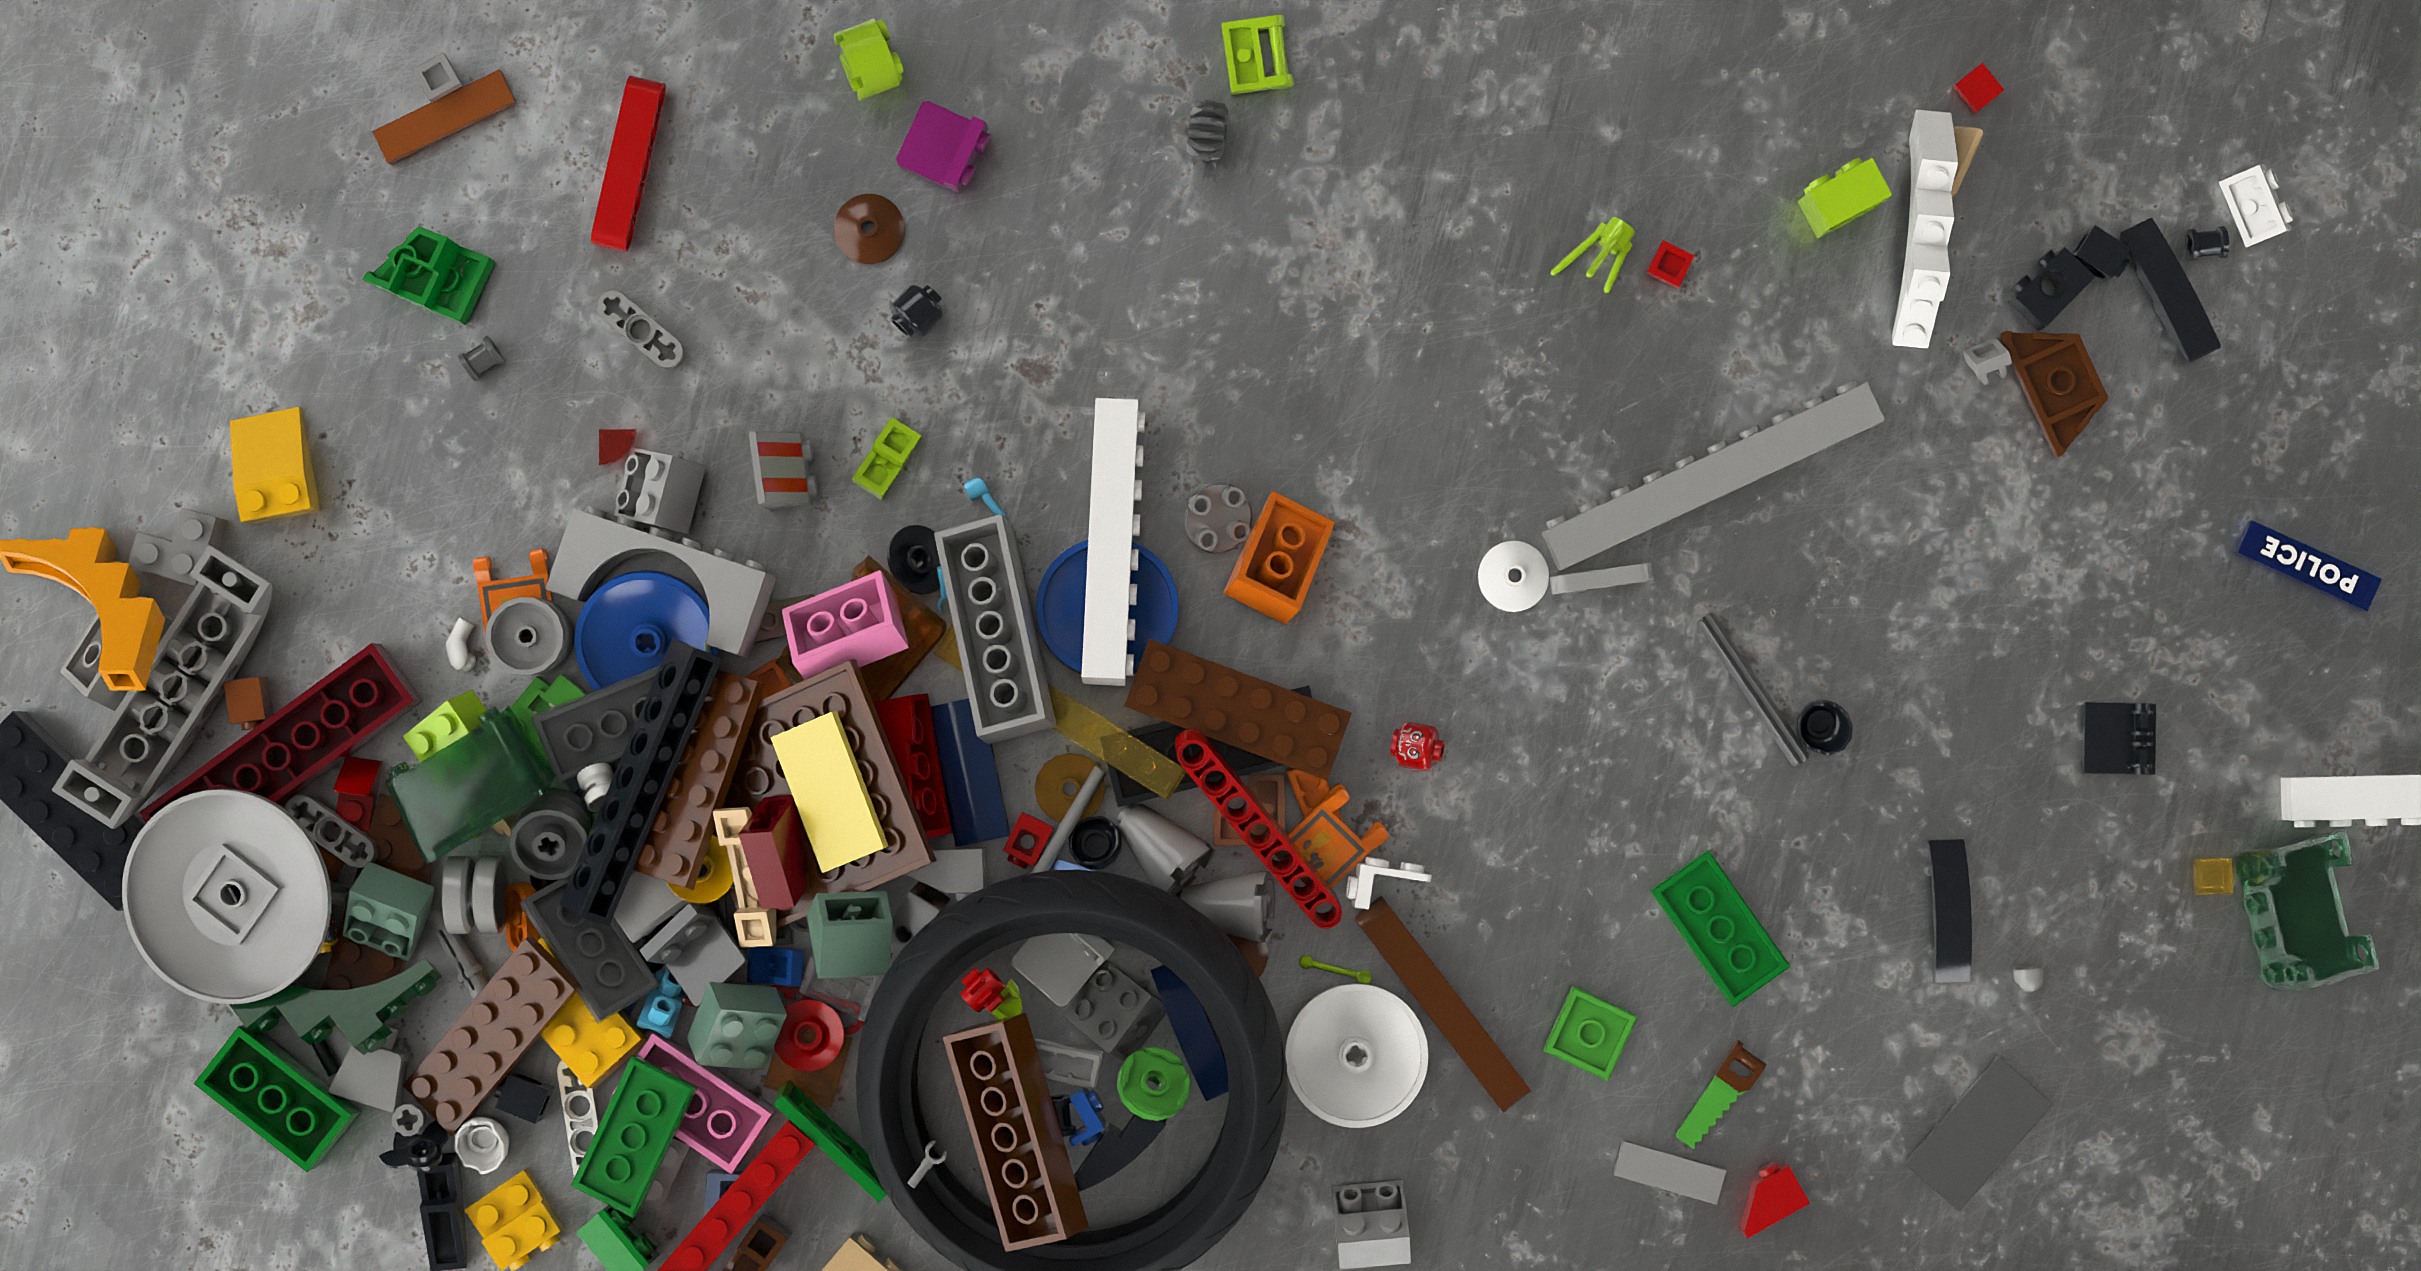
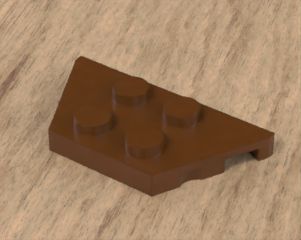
M2004 331L1998 334L2002 345L2010 353L2011 365L2054 458L2064 455L2069 445L2084 430L2093 415L2108 400V395L2080 335L2073 333L2049 334L2045 332L2015 333L2012 331Z

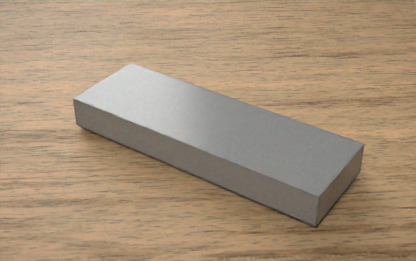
M1622 1140L1613 1175L1717 1205L1727 1170Z

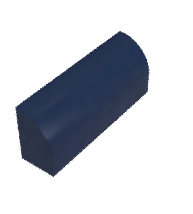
M969 698L931 706L955 847L1010 836L1011 832L993 745L987 744L977 737Z

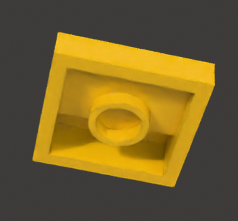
M527 1169L522 1170L464 1210L484 1239L481 1242L500 1271L508 1266L512 1271H515L531 1260L527 1253L538 1246L543 1252L561 1240L557 1233L565 1228Z

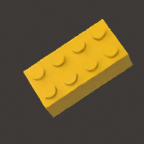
M541 937L538 940V942L554 958L553 954L551 953V951L549 950V948L547 947V945ZM577 992L541 1034L543 1039L586 1088H597L648 1041L644 1033L623 1010L597 1024Z

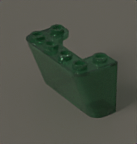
M2346 829L2329 831L2240 853L2237 858L2235 869L2240 879L2244 895V906L2248 912L2253 931V942L2257 948L2261 964V975L2264 982L2273 990H2312L2380 969L2372 934L2349 935L2332 868L2354 865ZM2333 840H2335L2340 847V857H2337L2333 852ZM2359 944L2364 948L2366 952L2365 962L2360 958L2358 954Z

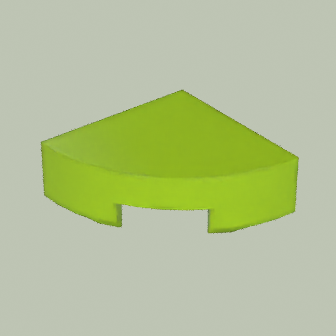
M1012 978L1005 984L1006 988L1000 993L1006 1000L991 1012L997 1019L1021 1014L1022 996Z

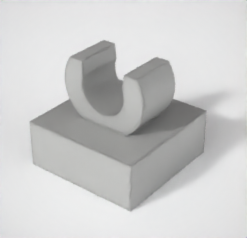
M441 53L412 69L426 96L432 103L463 86L445 53Z
M1996 338L1963 351L1967 365L1976 373L1977 378L1984 385L1989 384L1987 378L1989 372L1996 370V373L2001 378H2004L2007 374L2005 366L2012 364L2009 351Z

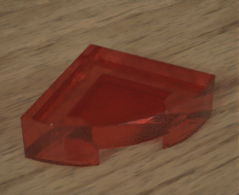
M599 429V465L613 464L625 456L634 444L636 430Z

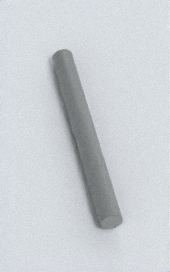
M1094 766L1031 873L1050 870L1107 773Z

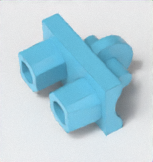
M666 969L665 972L656 971L654 977L660 986L647 994L636 1026L654 1030L669 1039L686 993L670 970Z

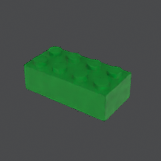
M244 1025L236 1028L193 1083L306 1172L319 1166L361 1112L344 1097L328 1093L329 1085L262 1033L256 1035Z

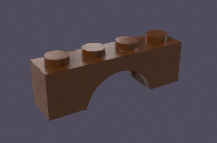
M763 1213L744 1237L722 1271H766L792 1233Z

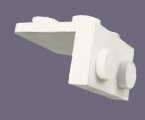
M1366 857L1365 863H1357L1355 877L1348 876L1345 897L1351 899L1353 907L1369 910L1374 874L1431 882L1432 875L1424 872L1425 866L1401 862L1399 869L1389 867V861L1385 859Z
M1078 933L1048 934L1029 938L1013 956L1011 964L1057 1006L1063 1007L1068 1004L1115 949L1110 945L1111 940L1109 938Z

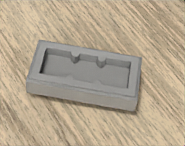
M1034 1038L1047 1081L1097 1089L1104 1051Z

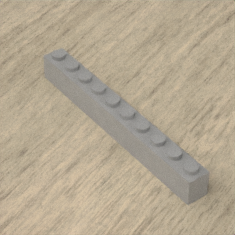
M1855 380L1835 389L1838 396L1825 401L1824 396L1821 395L1804 403L1803 405L1806 410L1793 416L1791 410L1771 419L1774 425L1761 431L1759 425H1756L1739 433L1742 440L1732 445H1729L1727 440L1719 442L1707 448L1710 455L1697 460L1695 455H1691L1676 462L1677 470L1667 475H1664L1661 469L1644 477L1645 485L1632 490L1630 484L1611 492L1610 494L1613 499L1602 505L1596 499L1579 507L1578 509L1581 514L1568 520L1566 514H1563L1546 522L1549 529L1543 531L1541 535L1558 571L1564 570L1886 421L1868 382L1857 386Z

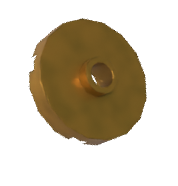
M1073 753L1058 755L1046 762L1037 774L1034 788L1037 803L1043 812L1056 822H1062L1094 766L1097 767V765L1085 756ZM1104 779L1078 822L1094 815L1103 803L1106 789ZM1069 781L1075 783L1077 787L1076 793L1071 796L1063 791L1064 784Z

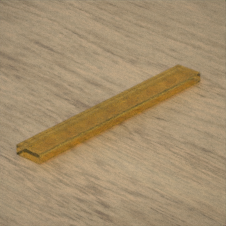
M951 624L933 654L963 672L954 626ZM1048 684L1057 725L1052 727V729L1164 799H1170L1186 773L1182 766Z

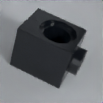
M2094 225L2086 230L2072 254L2096 278L2106 282L2113 278V276L2119 278L2130 261L2126 256L2131 247Z
M515 1071L508 1074V1077L504 1078L497 1086L494 1097L499 1099L495 1108L536 1124L542 1120L555 1087Z

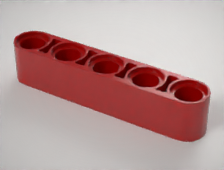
M629 76L627 79L591 233V243L594 245L628 252L664 104L665 83Z

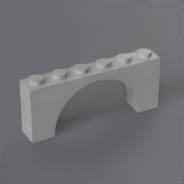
M590 506L586 507L585 512L572 509L545 588L546 590L586 603L608 573L622 562L646 553L661 552L673 554L684 561L695 572L704 587L710 614L709 630L705 644L743 657H750L777 578L766 573L767 565L747 559L744 566L733 562L734 554L715 548L713 555L701 551L703 547L701 543L682 538L681 544L669 540L671 533L653 527L650 528L649 533L637 530L638 522L619 516L616 523L606 519L608 512Z

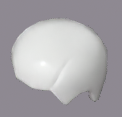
M487 1117L471 1118L461 1125L455 1135V1151L463 1166L479 1171V1174H486L497 1169L508 1154L509 1137L507 1131L500 1123Z

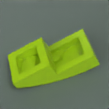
M891 417L873 443L871 451L852 477V482L882 500L921 439V435Z

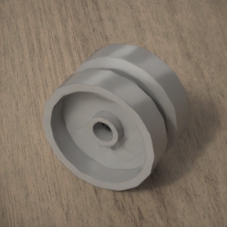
M517 597L506 601L492 613L486 625L485 643L490 657L500 668L514 675H541L555 670L566 660L572 647L573 629L567 614L557 604L545 598ZM527 629L533 634L530 642L525 640V636L529 635L526 631Z
M502 855L481 856L476 866L470 856L448 857L445 863L442 884L443 919L448 934H468L475 924L481 934H499L503 932L505 927L504 895L508 881L505 861Z

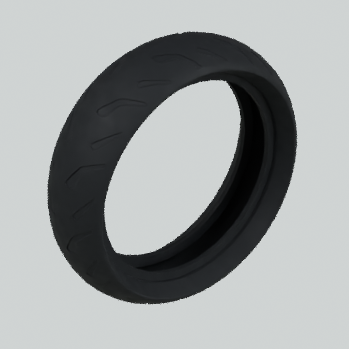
M1080 869L1036 872L994 883L951 905L925 925L900 952L886 972L874 995L864 1022L858 1049L856 1071L857 1111L861 1134L870 1162L881 1186L897 1211L913 1230L934 1250L965 1271H1179L1217 1244L1237 1224L1254 1201L1270 1171L1279 1147L1285 1122L1288 1095L1287 1062L1283 1038L1275 1011L1263 984L1248 960L1231 939L1205 915L1185 901L1158 887L1117 874ZM1078 933L1101 936L1133 946L1157 959L1186 983L1200 1000L1218 1033L1228 1072L1229 1101L1224 1124L1217 1142L1195 1177L1177 1195L1151 1213L1112 1228L1081 1231L1068 1239L1005 1252L993 1209L965 1188L948 1169L944 1161L934 1164L915 1188L907 1183L926 1157L925 1148L932 1141L921 1111L917 1076L919 1050L930 1014L943 993L963 972L993 951L1011 943L1048 934ZM932 1146L929 1150V1155L932 1158H940L935 1146Z

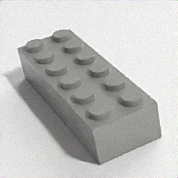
M1002 514L935 532L937 551L977 737L987 744H993L1057 726L1013 524Z

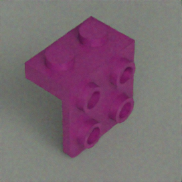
M925 101L920 105L897 155V163L900 167L959 193L962 185L967 186L974 174L976 166L972 164L977 153L982 154L988 144L990 134L987 133V124L985 121L974 116L969 120L930 101Z

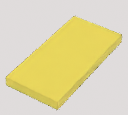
M837 711L827 713L771 737L822 873L889 847Z

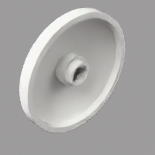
M1352 983L1338 985L1313 997L1295 1017L1285 1045L1287 1074L1293 1090L1301 1102L1321 1119L1349 1128L1376 1126L1399 1115L1412 1103L1419 1093L1428 1068L1427 1039L1415 1013L1403 1000L1393 993L1369 984Z

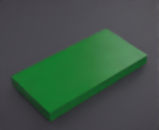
M1709 850L1704 851L1649 890L1731 1007H1735L1791 967Z
M632 1055L570 1186L632 1218L637 1217L698 1086L637 1055Z
M787 1080L779 1088L773 1105L879 1203L887 1194L880 1184L867 1151L791 1080Z

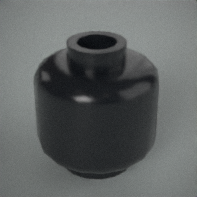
M909 285L891 303L890 310L893 315L890 317V320L909 338L913 335L918 337L924 336L943 316L942 309L938 304L942 298L928 285L923 289L917 285Z

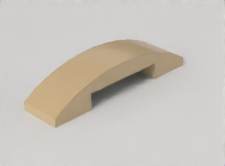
M749 807L715 809L712 812L719 846H727L739 909L734 913L740 947L773 946L776 943V908L761 909L738 835L751 817L752 812Z

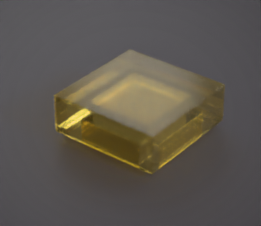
M2232 858L2193 859L2195 895L2233 894Z

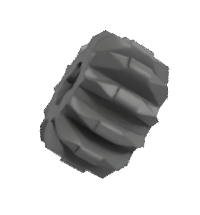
M1215 100L1195 101L1192 105L1187 140V151L1191 157L1211 161L1220 160L1223 156L1228 130V109L1224 103H1218Z

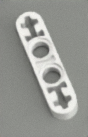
M561 1060L557 1067V1076L573 1175L575 1177L581 1164L579 1157L584 1158L586 1151L578 1147L576 1142L577 1136L581 1131H589L594 1135L600 1124V1115L595 1088L578 1089L568 1093L567 1086H575L573 1075L566 1074L565 1069L568 1066ZM578 1078L579 1085H582L583 1083ZM578 1095L586 1097L590 1103L588 1113L583 1116L576 1115L571 1109V1101Z

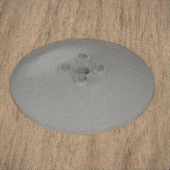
M221 788L203 790L181 797L159 810L144 825L128 853L122 879V902L131 937L145 961L161 978L176 989L200 1000L219 1004H244L261 1000L285 989L295 982L312 964L322 947L330 923L332 900L330 880L323 857L316 843L294 816L263 796L238 789ZM229 884L235 885L240 890L241 898L238 903L230 901L227 897L226 889Z

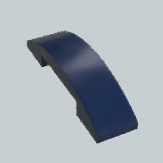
M1164 964L1150 970L1171 1026L1204 1099L1209 1101L1228 1093V1072L1225 1055L1200 1000L1186 983Z

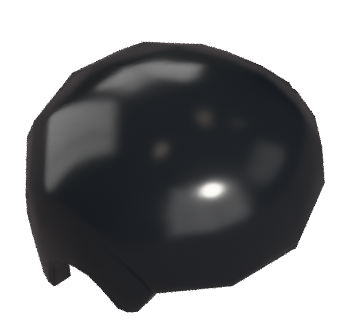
M1829 700L1812 701L1804 706L1797 717L1796 732L1803 745L1809 750L1825 756H1831L1844 750L1852 739L1853 724L1850 716L1836 702Z
M1104 816L1083 819L1076 824L1069 836L1070 854L1078 864L1088 869H1104L1114 863L1121 853V833L1118 827Z

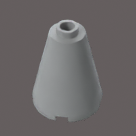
M1142 803L1136 806L1133 804L1128 805L1117 818L1120 821L1118 829L1152 884L1175 897L1182 892L1184 887L1189 886L1197 878L1194 874L1200 865L1205 869L1215 854V849L1209 843Z
M1259 871L1187 886L1183 888L1182 894L1176 895L1177 898L1185 901L1209 918L1225 934L1259 943L1270 941L1273 929H1266L1267 921L1270 918H1275V888L1273 879H1268L1271 875L1270 871Z

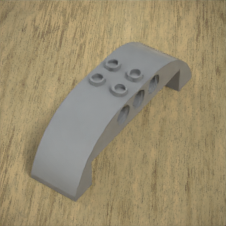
M208 545L189 575L199 582L158 644L146 690L127 692L86 758L71 759L52 788L53 792L112 829H116L130 818L153 795L178 764L224 694L223 682L232 681L243 664L267 615L272 596V583L212 545Z

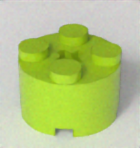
M870 19L833 34L835 45H840L843 53L839 57L853 91H857L859 101L900 85L899 81L903 80L902 72H904L897 52L890 53L889 51L890 45L888 40L890 35L883 19L879 21Z

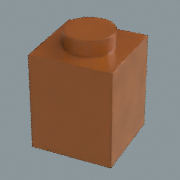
M258 676L223 682L229 724H241L242 730H251L273 715L268 677Z

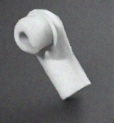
M460 617L446 641V650L453 668L469 672L476 664V657L468 653L466 642L475 625Z

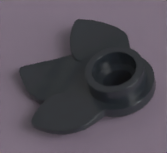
M436 1120L430 1123L421 1135L403 1136L396 1132L393 1150L381 1154L379 1158L389 1168L409 1167L414 1171L422 1172L432 1170L443 1158L441 1148L448 1140V1133Z

